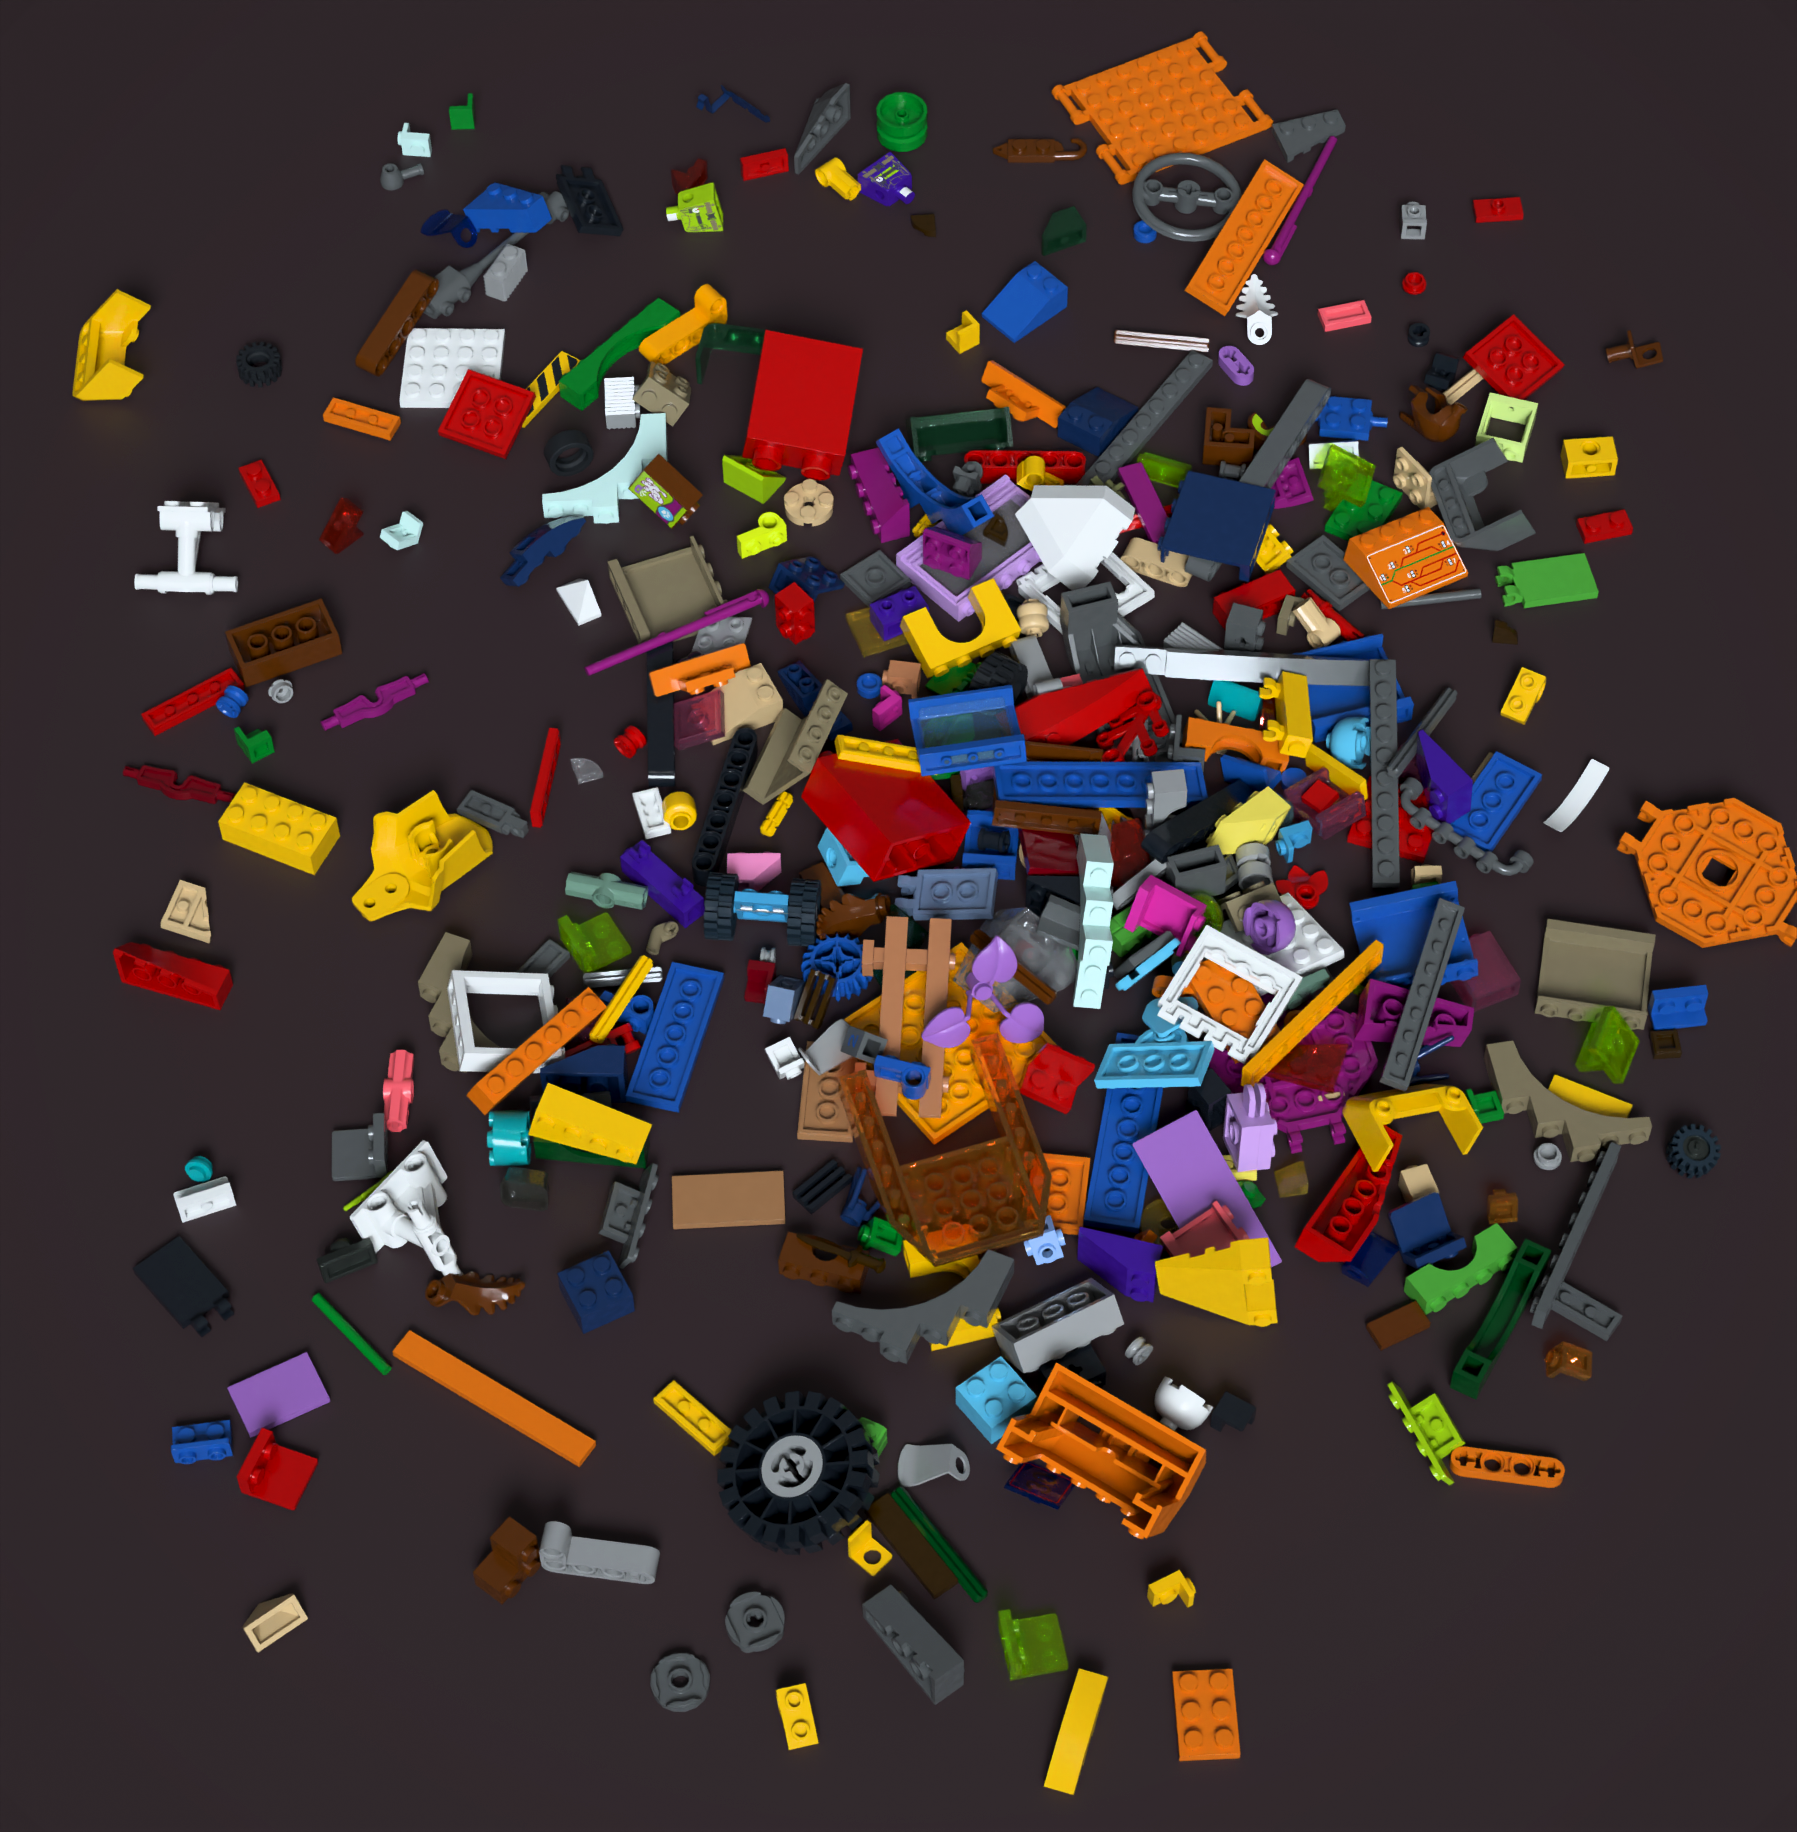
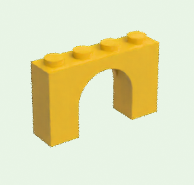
M994 578L970 589L968 599L982 627V633L970 642L957 643L942 636L926 607L902 617L900 628L918 662L921 663V668L927 678L934 675L935 677H941L948 673L950 668L957 665L959 668L964 667L976 657L981 656V658H985L994 653L995 649L1002 646L1004 648L1011 647V643L1017 641L1021 629Z
M969 1226L903 1240V1256L910 1278L942 1271L953 1272L966 1278L981 1261L977 1255V1252H980L977 1236L971 1235ZM997 1307L987 1328L980 1325L972 1326L964 1319H960L948 1345L932 1344L929 1342L931 1351L995 1337L992 1326L1002 1321L999 1308Z

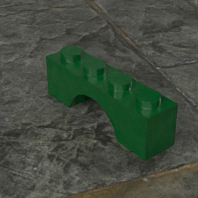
M648 1135L637 1164H632L538 1137H534L533 1140L536 1159L646 1168L650 1147Z

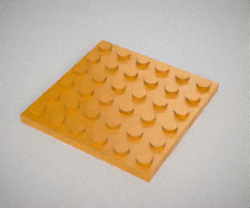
M961 942L950 949V953H956L955 970L949 971L947 1008L960 1007L965 1015L967 1006L966 991L970 990L966 984V978L972 972V963L975 956ZM927 971L915 972L905 979L900 1060L909 1063L914 1061L922 1063L923 1039L921 1034L924 1030ZM995 981L992 985L993 993L1003 1007L1011 1013L1012 1009L1019 1003L999 982ZM882 995L845 1018L844 1021L850 1026L879 1036ZM972 997L971 1018L966 1021L971 1029L969 1036L962 1044L953 1048H945L943 1076H949L948 1093H943L941 1118H920V1099L911 1100L898 1093L897 1104L935 1145L1018 1089L1025 1065L1046 1043L1054 1045L1056 1043L1044 1031L1039 1037L1027 1043L1007 1041L999 1031L1000 1023L1007 1017L1002 1014L991 998L978 1000ZM858 1059L859 1062L866 1063L867 1070H874V1064Z

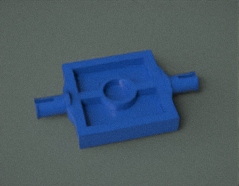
M1330 396L1316 421H1318L1320 427V437L1368 441L1372 426L1387 428L1388 417H1373L1371 411L1372 400Z

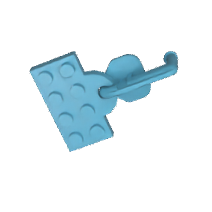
M1184 961L1176 962L1173 965V974L1176 975ZM1161 998L1154 999L1147 1004L1142 1015L1143 1022L1150 1029L1139 1036L1135 1043L1109 1044L1094 1079L1097 1089L1201 1086L1215 1050L1212 1041L1189 1042L1185 1031L1179 1028L1183 1020L1179 1018L1177 1023L1173 1025L1158 1017L1157 1015L1161 1009L1158 1007V1002ZM1178 998L1180 1002L1198 1010L1199 1005L1195 998Z

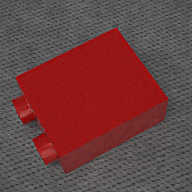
M765 330L742 457L752 459V464L755 467L766 471H776L784 465L800 468L803 476L813 480H827L830 478V475L839 476L846 454L863 349Z
M898 739L886 741V743L903 745ZM825 751L819 754L801 795V798L873 882L953 861L971 824L970 820L930 775L921 776L919 772L838 759L837 753L834 754L832 751Z

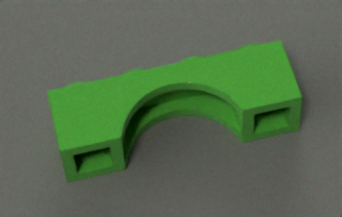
M1495 1223L1474 1236L1471 1250L1474 1259L1464 1268L1452 1271L1442 1270L1427 1264L1406 1277L1404 1292L1412 1302L1417 1301L1425 1315L1432 1311L1438 1312L1446 1306L1448 1301L1455 1297L1459 1299L1466 1295L1471 1287L1476 1284L1482 1285L1486 1283L1493 1274L1500 1270H1508L1516 1257L1518 1247L1498 1223Z

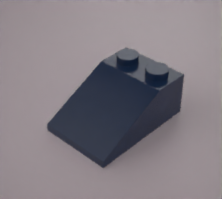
M1096 387L1073 400L1058 417V437L1100 457L1138 412L1139 407Z
M616 1044L597 1045L540 1068L543 1093L547 1084L550 1083L582 1097L583 1093L609 1091L611 1103H627L625 1095L628 1090V1067L625 1046H618Z

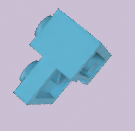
M826 828L818 848L836 885L861 884L863 878L869 876L831 831Z

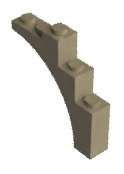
M445 932L421 975L418 986L420 996L430 1003H435L428 1016L431 1031L441 1037H446L439 1049L441 1064L451 1071H460L447 987L452 970L466 971L473 954L470 940ZM470 1017L475 1047L501 1048L489 1040Z
M1513 1040L1486 1044L1484 1054L1485 1066L1492 1090H1496L1504 1114H1517L1527 1110L1535 1138H1552L1562 1134L1570 1162L1591 1161L1598 1157L1600 1148L1608 1149L1611 1142L1618 1145L1629 1143L1637 1145L1649 1140L1652 1129L1649 1117H1611L1576 1107L1546 1089L1531 1074L1520 1058Z

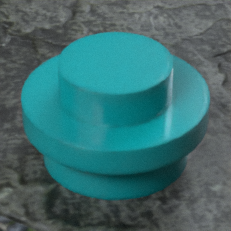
M195 1156L187 1162L185 1171L192 1180L206 1182L210 1180L213 1174V1166L207 1158Z

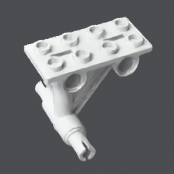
M164 501V506H157V511H160L161 530L176 531V537H178V571L158 572V575L135 574V589L158 590L161 594H166L167 591L205 592L206 595H212L215 591L237 592V576H215L212 572H195L201 531L222 532L226 508H219V503L180 501Z
M423 1140L351 1214L350 1220L362 1240L370 1238L375 1254L384 1245L398 1248L409 1241L424 1249L434 1268L441 1271L444 1277L448 1274L464 1275L456 1263L457 1255L450 1244L449 1237L444 1234L440 1225L438 1207L444 1204L447 1199V1194L442 1186L443 1182L447 1179V1175L430 1144Z

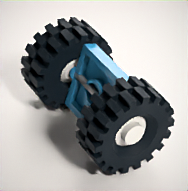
M710 872L704 905L705 939L732 941L735 936L736 920L738 918L786 922L788 924V945L815 946L816 938L818 939L816 934L817 916L821 912L820 880L793 878L790 895H785L781 891H770L768 894L758 893L754 889L738 891V874Z

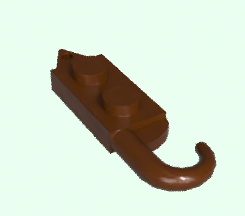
M1073 138L1071 142L1079 145L1080 150L1064 151L1062 144L1055 141V139H1008L1007 143L993 148V154L1007 159L1008 163H1055V161L1081 159L1087 153V146L1082 140Z

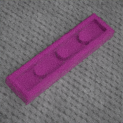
M1142 462L1118 468L1120 480L1125 485L1124 488L1149 541L1158 544L1160 537H1165L1164 527L1168 516Z

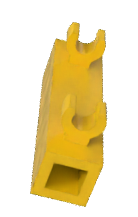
M1282 671L1277 683L1272 678H1264L1263 685L1268 689L1259 688L1260 698H1275L1277 721H1267V730L1262 732L1263 739L1269 742L1278 740L1279 752L1281 754L1305 758L1313 741L1307 676Z

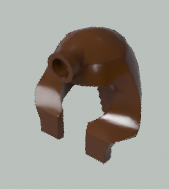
M1416 385L1409 387V390L1415 394L1411 401L1413 417L1400 411V419L1432 442H1444L1453 437L1460 427L1461 415L1465 414L1468 408L1458 402L1447 406L1446 396L1433 387H1426L1425 391ZM1428 394L1435 398L1434 414L1429 413L1426 408Z

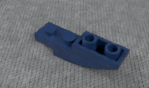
M568 516L559 518L527 535L511 550L510 554L515 561L500 579L505 585L519 587L526 583L529 579V574L535 567L543 563L545 556L557 557L565 551L568 542L581 532V527L586 522L584 517Z
M799 660L779 670L778 676L799 710L806 717L819 694L822 684ZM841 710L827 737L830 741L836 739L837 735H844L853 731L852 722Z

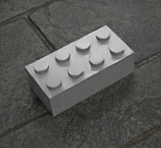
M1089 1278L993 1325L992 1329L1002 1356L1021 1372L1026 1373L1038 1370L1042 1364L1050 1360L1062 1358L1067 1352L1075 1348L1087 1346L1091 1340L1101 1335L1113 1333L1117 1327L1124 1325L1115 1295L1094 1279Z

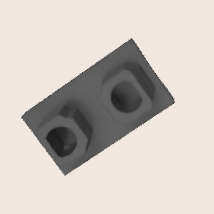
M976 461L967 462L963 465L962 470L960 467L955 466L953 470L955 479L954 492L965 497H974L983 491L980 480L983 476V468L980 463Z

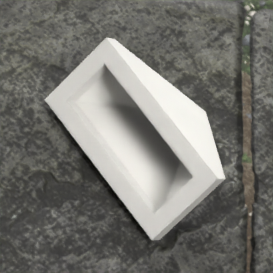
M579 578L556 588L578 626L601 617L599 606L588 580Z

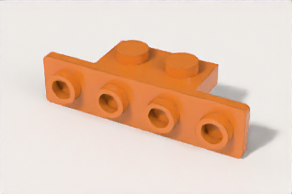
M988 361L981 379L984 384L991 388L988 390L987 399L994 402L997 408L1005 409L1011 413L1016 420L1024 422L1038 417L1050 426L1058 427V417L1066 409V406L995 361Z
M739 643L650 671L649 678L654 695L657 697L678 690L689 692L690 695L705 691L704 687L706 686L720 687L728 684L729 679L735 678V672L749 668L751 664L746 645Z

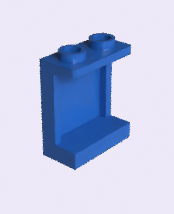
M982 809L968 810L967 818L971 824L965 836L962 867L965 869L996 868L998 879L1015 880L1019 840L1018 828L992 826L993 811ZM982 827H987L989 831L1002 832L1006 830L1010 832L1011 841L1006 854H1001L999 850L986 849L982 851L978 849V835Z

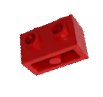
M795 582L775 594L776 627L781 635L786 639L789 638L795 645L802 640L810 638L815 632L814 600Z

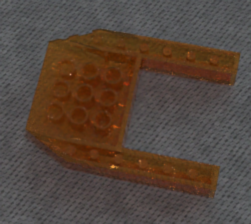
M998 1033L971 1040L970 1057L1000 1138L912 1163L899 1165L866 1070L839 1077L838 1093L862 1161L867 1169L872 1189L887 1220L934 1267L986 1253L988 1249L993 1251L1043 1236L1052 1176Z

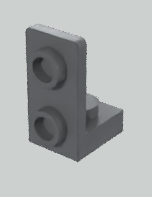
M1177 714L1176 724L1171 723L1170 739L1175 740L1174 745L1169 744L1168 760H1173V762H1201L1202 771L1204 772L1205 749L1179 747L1182 715Z

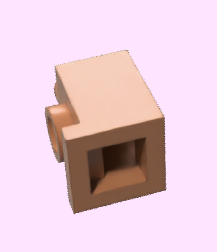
M890 660L889 669L883 671L882 685H887V687L891 690H896L899 694H911L912 699L918 697L921 682V663Z

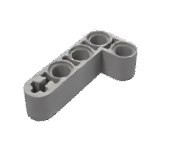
M1035 635L1020 638L1011 643L1009 649L1012 659L1025 665L1028 669L1025 687L1028 699L1043 692H1053L1063 688L1060 678L1053 679Z
M550 1521L545 1523L539 1555L542 1567L550 1572L639 1584H652L655 1582L660 1552L656 1548L645 1545L572 1536L571 1528L562 1522Z

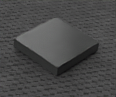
M881 550L876 551L840 574V580L869 608L870 604L876 600L884 599L911 586V579Z
M1166 931L1129 957L1114 970V975L1118 981L1175 938L1170 931Z

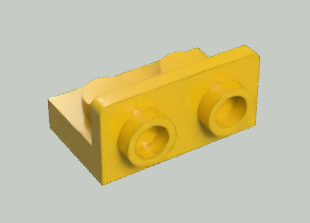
M1271 524L1268 525L1256 560L1265 573L1274 572L1292 557L1291 554L1294 552L1285 540L1281 543L1277 540L1280 534Z

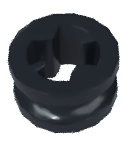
M1415 323L1410 326L1408 331L1409 344L1415 347L1426 346L1430 336L1429 327L1423 323Z

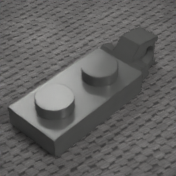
M470 790L457 808L458 815L499 833L508 835L511 832L515 836L524 838L529 832L528 822L520 819V815L515 812L514 808L473 790Z

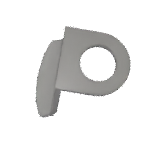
M843 1019L831 1025L806 1051L801 1047L798 1048L803 1058L819 1076L853 1057L841 1052L850 1027Z
M906 1444L901 1451L898 1461V1480L901 1487H912L949 1473L957 1480L963 1481L969 1476L970 1464L965 1453L953 1444L923 1446ZM957 1457L963 1462L964 1470L962 1474L956 1468Z

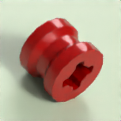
M629 725L625 728L623 735H618L614 739V744L622 755L632 758L636 754V750L643 748L647 741L638 728Z

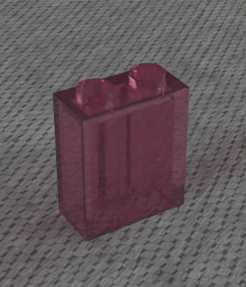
M1488 931L1469 937L1474 959L1478 960V976L1465 981H1451L1464 1005L1474 1008V1012L1518 995L1521 979L1492 933Z

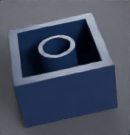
M609 1250L557 1273L560 1291L583 1334L635 1311L633 1294Z

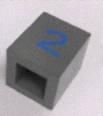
M850 1026L841 1052L874 1064L876 1056H882L888 1040Z

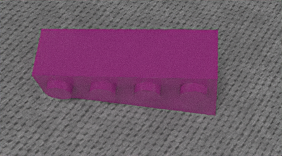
M1370 978L1360 995L1354 1040L1392 1043L1409 989ZM1436 998L1422 1045H1433L1453 1035L1454 1040L1444 1046L1461 1047L1472 1031L1474 1008Z

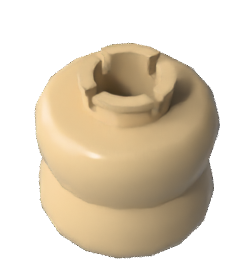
M1038 599L1025 600L1017 608L1018 625L1021 633L1025 634L1026 637L1035 635L1036 638L1041 637L1049 629L1048 608L1044 603L1039 602Z

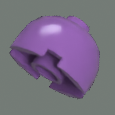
M1272 899L1261 900L1253 903L1244 912L1243 927L1245 935L1251 936L1254 943L1250 945L1260 954L1270 955L1288 947L1295 937L1296 923L1293 913L1287 905L1280 901Z

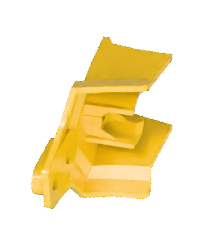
M434 790L398 814L387 811L376 814L373 818L374 834L371 846L374 871L352 897V903L361 912L362 916L369 921H375L408 908L432 911L439 903L441 891L493 854V844L489 832L468 818L458 814H447Z

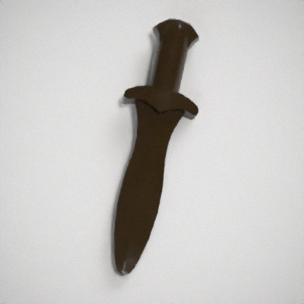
M805 1233L797 1234V1238L806 1244L848 1260V1267H853L858 1263L874 1269L877 1274L882 1273L886 1268L884 1258L877 1259L862 1253L861 1245L857 1249H850L822 1237Z

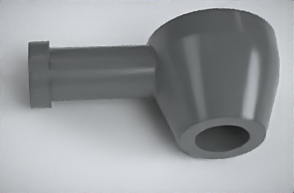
M388 163L384 165L380 175L381 186L391 191L399 189L404 184L405 179L424 175L422 165L420 163L417 166L402 171L395 164Z

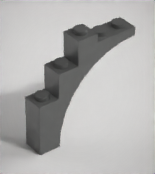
M988 1249L978 1266L954 1288L925 1303L905 1308L869 1309L836 1301L832 1309L833 1325H836L841 1331H851L862 1335L869 1342H880V1354L892 1362L899 1361L907 1364L920 1336L932 1344L940 1343L947 1346L960 1319H964L972 1326L980 1325L987 1328L1014 1274V1259Z

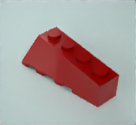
M133 942L121 945L113 951L121 982L217 1010H221L233 986L230 970L222 965L207 964L197 958H186L172 951H161L147 944Z

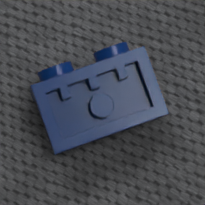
M1706 985L1653 990L1648 1005L1653 1029L1660 1031L1706 1025L1708 1021L1704 1009L1708 997Z
M230 1420L172 1427L173 1445H171V1453L175 1463L192 1464L198 1460L206 1459L217 1461L233 1456L232 1425Z

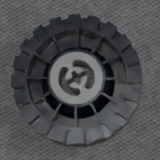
M800 1391L785 1393L784 1402L777 1396L771 1397L763 1401L764 1412L760 1414L754 1407L743 1416L748 1422L745 1429L735 1425L728 1437L734 1442L733 1447L723 1446L719 1458L726 1466L723 1469H717V1483L724 1489L719 1492L723 1506L729 1511L727 1514L733 1522L764 1548L776 1553L780 1548L787 1555H800L801 1548H804L809 1554L823 1550L822 1541L827 1540L833 1546L845 1538L841 1531L843 1527L847 1525L851 1530L857 1527L863 1520L857 1514L860 1508L869 1511L875 1498L869 1492V1488H878L880 1474L874 1468V1465L880 1464L878 1452L871 1444L874 1440L868 1430L849 1409L834 1398L830 1397L827 1400L822 1393L808 1391L807 1397H804ZM791 1459L797 1465V1471L806 1481L802 1483L796 1477L797 1473L788 1460Z

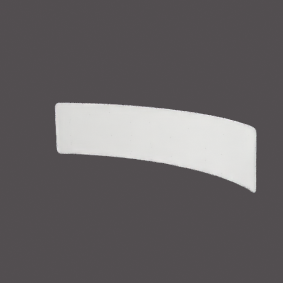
M1591 759L1569 795L1543 823L1559 832H1563L1588 804L1609 771V767Z

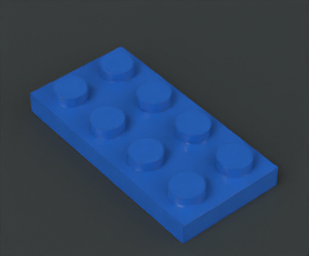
M1496 751L1473 784L1471 811L1450 824L1454 832L1462 837H1470L1474 840L1476 846L1484 852H1492L1542 780V774Z

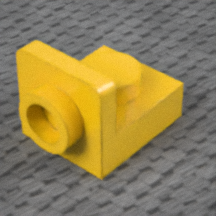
M1178 1570L1148 1585L1147 1598L1154 1607L1160 1603L1165 1605L1172 1602L1179 1594L1188 1608L1193 1605L1196 1590L1190 1578H1184L1181 1571Z

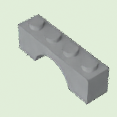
M1184 769L1151 772V783H1146L1148 799H1145L1146 814L1144 815L1146 830H1143V838L1156 827L1177 816L1172 815V812L1186 807L1187 786Z

